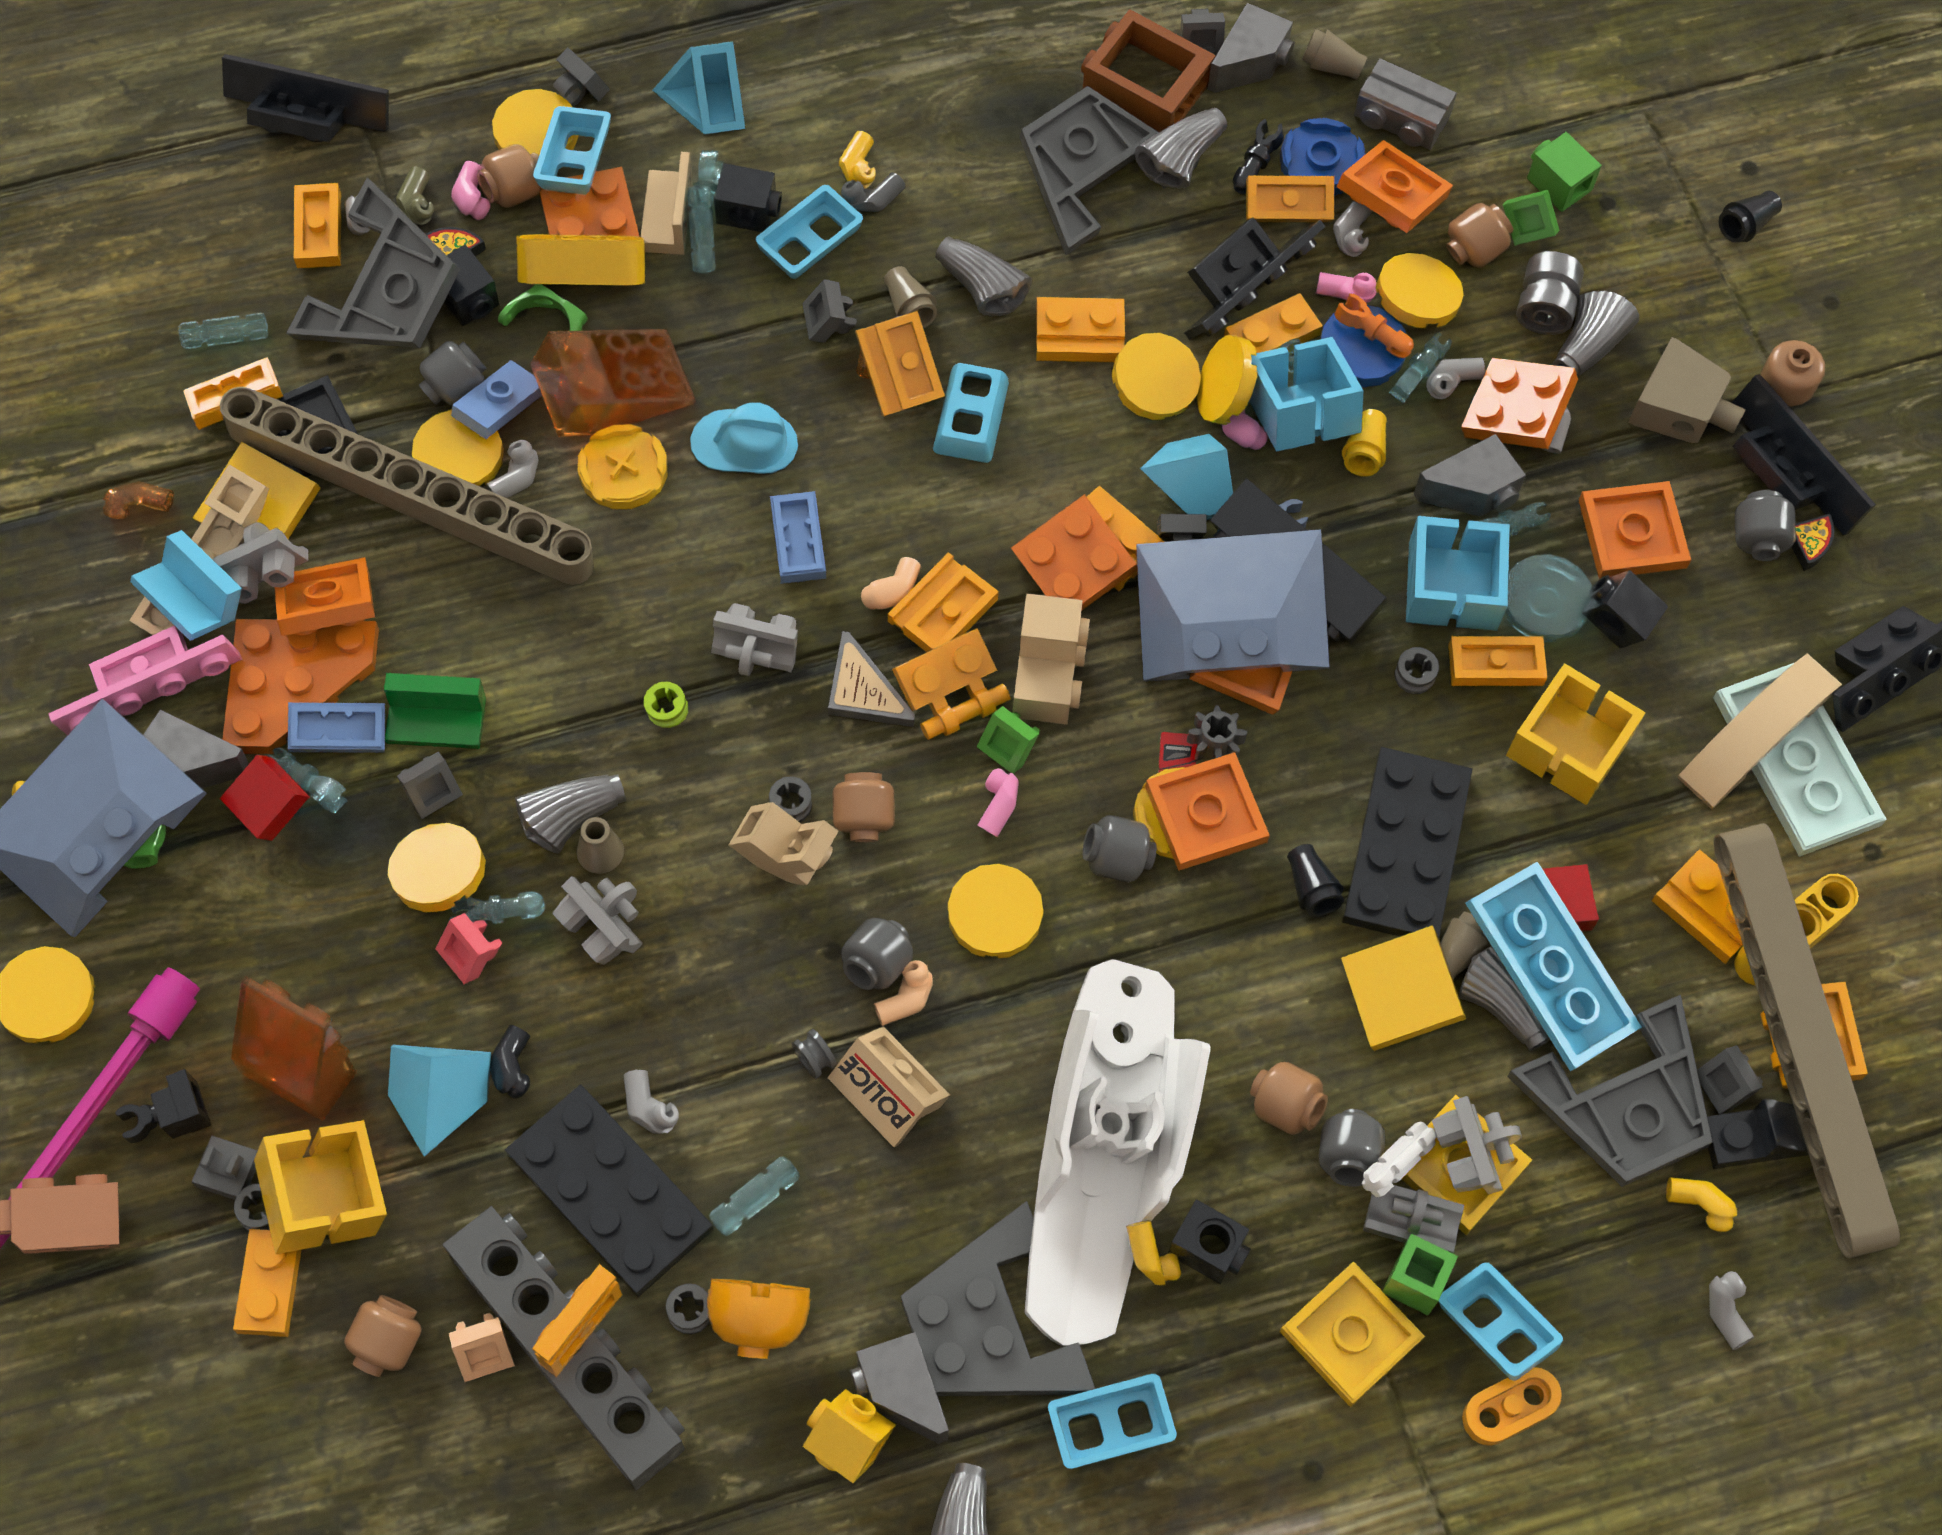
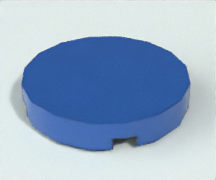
M1328 118L1306 120L1301 122L1300 127L1295 128L1293 131L1291 129L1285 136L1280 152L1281 171L1285 176H1334V196L1343 193L1342 190L1336 187L1342 173L1366 155L1364 143L1359 136L1357 139L1350 132L1351 128L1343 122Z
M1367 305L1375 317L1378 314L1382 315L1387 319L1386 324L1397 332L1401 330L1406 333L1400 322L1384 309ZM1335 313L1324 324L1321 339L1333 337L1361 387L1381 385L1402 368L1405 358H1397L1386 351L1387 346L1377 339L1371 341L1366 338L1363 329H1356L1342 324L1336 319Z

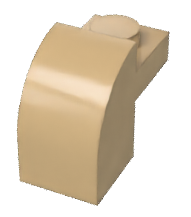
M770 802L750 807L728 845L760 869L787 882L808 885L815 871L820 869L830 858L833 851L830 845L839 831L825 820L801 824L775 803Z

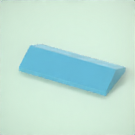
M1538 862L1465 903L1570 1071L1642 1028Z

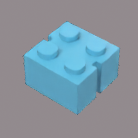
M1333 337L1294 345L1293 386L1288 387L1289 352L1286 347L1256 353V356L1251 355V364L1257 366V379L1249 402L1276 452L1315 443L1316 436H1321L1322 440L1326 441L1361 433L1364 390Z
M1418 516L1409 540L1406 622L1447 626L1449 619L1452 618L1456 619V627L1497 631L1508 607L1510 524L1468 521L1458 550H1452L1451 548L1459 529V520Z

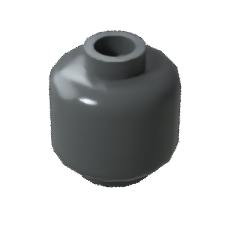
M446 341L420 363V373L425 380L419 386L435 405L443 400L452 407L455 402L485 380L482 373L487 368L464 341L460 345L453 341Z
M1761 490L1749 494L1735 510V540L1737 547L1743 552L1751 554L1754 559L1759 561L1777 559L1780 553L1789 550L1796 541V520L1793 504L1786 498H1783L1782 494L1772 490Z
M1107 815L1100 819L1098 824L1093 823L1089 826L1083 843L1082 855L1085 861H1089L1090 869L1095 875L1123 882H1132L1138 879L1144 869L1150 870L1152 868L1157 846L1155 842L1150 841L1149 829L1142 822Z
M871 918L864 921L841 949L844 973L853 984L862 989L882 990L889 988L913 959V947L906 929L893 920L887 921L881 918Z
M1348 1109L1328 1118L1321 1129L1319 1164L1334 1182L1349 1187L1362 1186L1364 1172L1373 1163L1379 1162L1378 1159L1384 1154L1385 1129L1376 1119L1358 1109Z

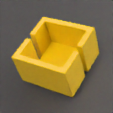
M1564 663L1517 731L1506 756L1541 778L1546 771L1554 775L1550 782L1552 785L1587 805L1634 735L1646 712L1609 690L1593 717L1587 711L1601 685Z
M364 1120L320 1127L309 1149L310 1157L305 1158L303 1156L311 1141L309 1129L263 1137L254 1163L275 1254L321 1246L326 1235H329L331 1244L376 1236L387 1212Z

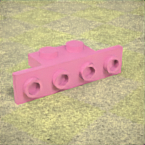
M172 626L89 664L98 691L49 713L51 722L68 736L101 699L107 701L122 716L130 715L140 710L143 704L161 696L177 694L187 684L202 677L223 673L229 668V665L242 660L240 652L224 635H220L188 650L182 632L175 626Z

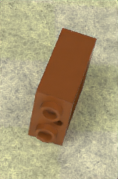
M1129 9L1119 23L1114 21L1109 26L1097 51L1092 49L1085 57L1081 66V72L1084 74L1083 89L1087 86L1092 88L1157 132H1161L1184 119L1206 90L1211 64L1216 55ZM1128 43L1182 71V74L1163 98L1108 69Z

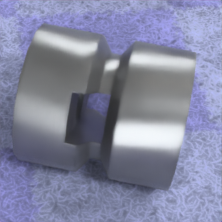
M1545 251L1532 256L1529 259L1523 282L1525 291L1520 295L1516 313L1518 322L1524 328L1544 335H1557L1569 330L1574 320L1577 306L1576 298L1579 295L1584 274L1582 264L1576 258L1556 251Z

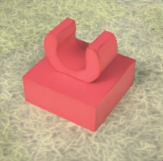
M465 913L449 920L435 948L463 984L479 978L487 961L492 960L496 956L502 945L500 939L488 942L483 936L488 925L484 920L472 922Z

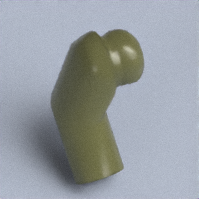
M413 166L410 168L396 196V203L416 225H424L431 220L434 213L432 202L427 203L422 195L430 175L426 170Z

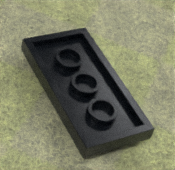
M1385 747L1380 748L1342 923L1399 937L1433 925L1439 939L1473 768Z
M581 1084L505 1149L507 1156L638 1298L714 1230L711 1222Z

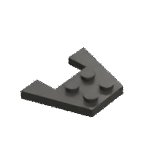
M1088 86L1024 127L1019 137L1065 255H1068L1099 234L1101 225L1078 197L1135 160L1136 147L1159 133ZM1200 159L1195 163L1194 169L1197 167Z
M366 178L348 213V217L355 223L380 233L370 256L342 310L307 295L286 334L298 340L420 348L460 268L375 183Z
M1681 995L1649 1008L1636 1016L1642 1026L1640 1031L1654 1053L1655 1060L1579 1094H1576L1553 1052L1511 1070L1507 1076L1621 1187L1702 1151L1712 1143Z
M1027 1201L901 1295V1303L912 1333L916 1332L937 1396L1075 1395L1096 1389L1079 1342L1034 1358L1029 1356L998 1269L999 1266L1029 1257L1034 1219Z

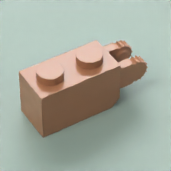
M106 1174L76 1176V1185L54 1186V1178L22 1180V1188L10 1189L11 1200H0V1235L11 1234L12 1243L24 1254L120 1248L118 1182L107 1183Z

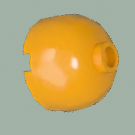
M711 1279L707 1298L708 1318L713 1331L721 1340L738 1346L737 1356L768 1359L769 1349L788 1346L799 1337L806 1326L811 1301L809 1299L810 1289L775 1283L763 1284L745 1280Z

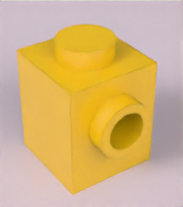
M845 1389L832 1402L824 1398L815 1408L807 1421V1425L813 1430L802 1447L815 1455L816 1460L823 1467L831 1471H837L854 1483L874 1463L896 1424L877 1412L875 1406L867 1398L852 1394Z

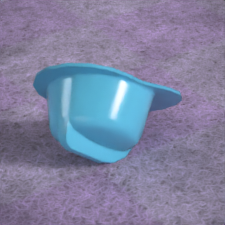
M747 403L736 409L714 411L704 416L694 426L690 437L691 451L698 462L709 469L757 474L774 473L786 468L794 460L798 449L797 434L791 424L773 408L762 403Z

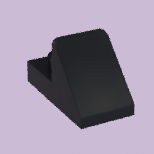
M1763 1099L1754 1110L1707 1116L1712 1137V1143L1708 1147L1713 1169L1809 1155L1793 1104L1773 1099Z

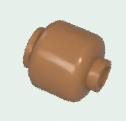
M512 144L486 155L482 160L481 170L477 172L478 183L486 199L490 203L496 202L501 207L511 208L538 196L541 187L535 181L533 173L539 156L535 152L530 154L519 144Z
M1476 203L1450 222L1448 234L1451 241L1446 244V247L1458 264L1462 265L1468 262L1475 268H1483L1509 248L1511 243L1510 234L1513 232V227L1507 216L1497 205L1487 206L1484 203Z
M1785 341L1772 350L1761 371V376L1788 406L1802 405L1812 398L1825 375V362L1822 354L1814 346L1803 341Z
M872 772L845 774L844 781L838 783L833 788V824L837 830L850 833V842L879 841L878 833L886 832L894 826V788L890 783L882 781V774Z
M1289 1062L1277 1063L1269 1071L1261 1070L1254 1079L1250 1091L1251 1096L1255 1097L1254 1111L1258 1118L1290 1135L1301 1133L1304 1129L1312 1130L1316 1127L1324 1114L1328 1102L1327 1095L1323 1093L1321 1080L1317 1076Z
M380 1295L377 1301L364 1302L360 1306L344 1340L345 1347L356 1356L352 1363L353 1366L377 1377H381L384 1369L389 1371L403 1369L422 1331L420 1323L415 1319L417 1311L385 1295Z

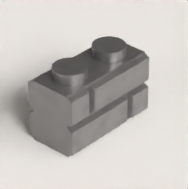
M1379 59L1370 77H1368L1360 90L1354 116L1360 118L1369 128H1382L1398 135L1409 146L1416 147L1420 145L1431 150L1450 118L1457 93L1383 59Z

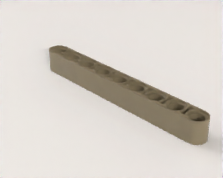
M243 386L234 387L228 390L221 398L220 411L230 437L238 443L243 442L263 454L560 582L570 585L581 584L592 575L594 563L591 540L580 529L251 388ZM245 412H250V413H252V414H251L249 417H247V418H243V419H238V418H236V417H237L239 414H241V413H245ZM282 430H293L287 436H276ZM324 447L334 448L327 454L317 453L318 450ZM363 465H375L370 471H357ZM405 482L416 483L410 489L403 490L398 488ZM453 499L458 501L451 507L439 506L445 500ZM487 517L499 519L498 522L492 525L480 523L481 520ZM534 534L541 537L534 543L521 541L527 535ZM570 552L582 555L581 558L575 561H568L562 558Z
M1760 823L1716 834L1713 844L1717 864L1838 1247L1842 1254L1849 1259L1896 1247L1900 1241L1897 1220L1773 833L1767 824Z

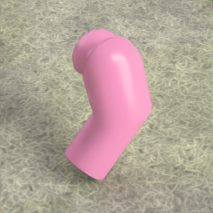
M466 161L452 188L451 197L462 214L465 216L471 215L473 219L479 221L485 218L491 205L488 199L481 197V192L477 189L479 184L477 172L481 170V166L475 162Z
M1320 272L1316 294L1347 300L1349 293L1362 298L1367 304L1374 299L1377 293L1375 289L1376 280L1368 273H1360L1352 278Z
M1245 409L1239 416L1232 415L1230 417L1231 423L1222 425L1224 434L1244 448L1249 447L1253 450H1258L1267 442L1268 435L1264 428L1256 420L1246 415Z

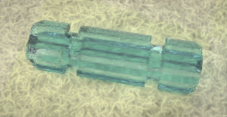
M703 185L692 186L687 190L688 207L692 208L689 211L691 248L694 249V252H691L692 269L694 272L707 273L714 271L716 268L715 251L711 250L714 247L712 210L709 209L712 206L711 189L709 186Z
M260 312L245 314L246 319L241 320L240 316L237 315L203 320V325H198L197 321L185 322L179 325L178 332L182 347L190 349L202 347V342H207L208 346L243 342L244 337L249 336L250 340L265 339L268 337V323L265 315Z
M784 1156L779 1157L767 1167L768 1173L763 1175L760 1172L731 1195V1202L726 1205L723 1202L711 1211L709 1217L720 1233L725 1236L732 1234L742 1226L741 1220L746 1217L749 1220L780 1195L778 1192L780 1188L783 1187L786 1190L798 1181L800 1175L789 1159Z

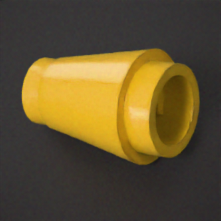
M1375 409L1363 411L1361 433L1350 435L1342 449L1344 465L1348 471L1355 475L1372 476L1386 462L1387 418L1381 411Z

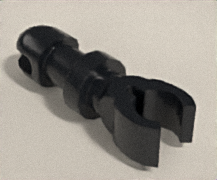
M1266 119L1258 124L1254 146H1250L1244 154L1245 163L1243 167H1238L1233 177L1234 189L1239 194H1246L1247 177L1258 176L1260 169H1265L1269 164V154L1277 150L1283 143L1284 133L1282 124L1278 125V130L1275 134L1268 135L1266 139L1265 134L1268 133Z

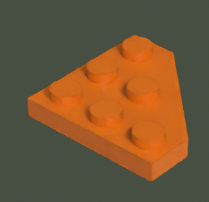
M236 619L233 646L240 652L242 660L231 664L222 740L241 748L244 754H274L287 743L288 702L336 703L339 700L337 697L355 681L358 680L361 683L375 671L379 634L377 622L363 621L353 626H343L340 624L320 628L309 635L291 634L281 636L277 620Z

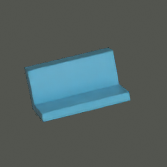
M182 530L167 536L161 563L132 575L130 581L190 641L235 621L242 588Z

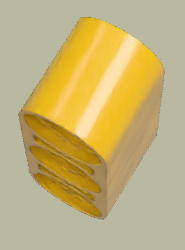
M529 234L516 237L517 281L520 283L568 285H639L645 283V239L643 237Z
M1828 874L1794 900L1810 949L1837 928L1858 902L1857 887L1853 881L1844 875ZM1822 896L1833 899L1838 908L1835 909L1825 904ZM1743 946L1735 956V971L1746 983L1755 985Z

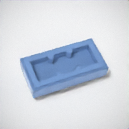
M510 360L452 405L451 416L487 439L544 394L545 382Z
M815 491L770 496L781 584L826 579Z
M288 702V752L384 753L385 703Z

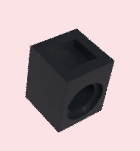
M724 163L714 196L716 224L763 232L768 228L771 217L777 218L781 209L782 192L776 191L775 173Z
M465 244L447 254L460 268V271L444 301L445 305L462 326L474 319L484 318L493 308L500 305L493 278Z
M1628 570L1612 577L1605 575L1599 579L1589 591L1591 600L1582 611V614L1621 649L1646 640L1668 606L1632 571Z
M1196 1199L1175 1235L1168 1254L1173 1253L1177 1255L1178 1261L1221 1285L1228 1271L1237 1275L1251 1250V1248L1243 1244L1249 1229ZM1206 1235H1215L1224 1242L1226 1250L1220 1254L1208 1253L1202 1248L1200 1238Z

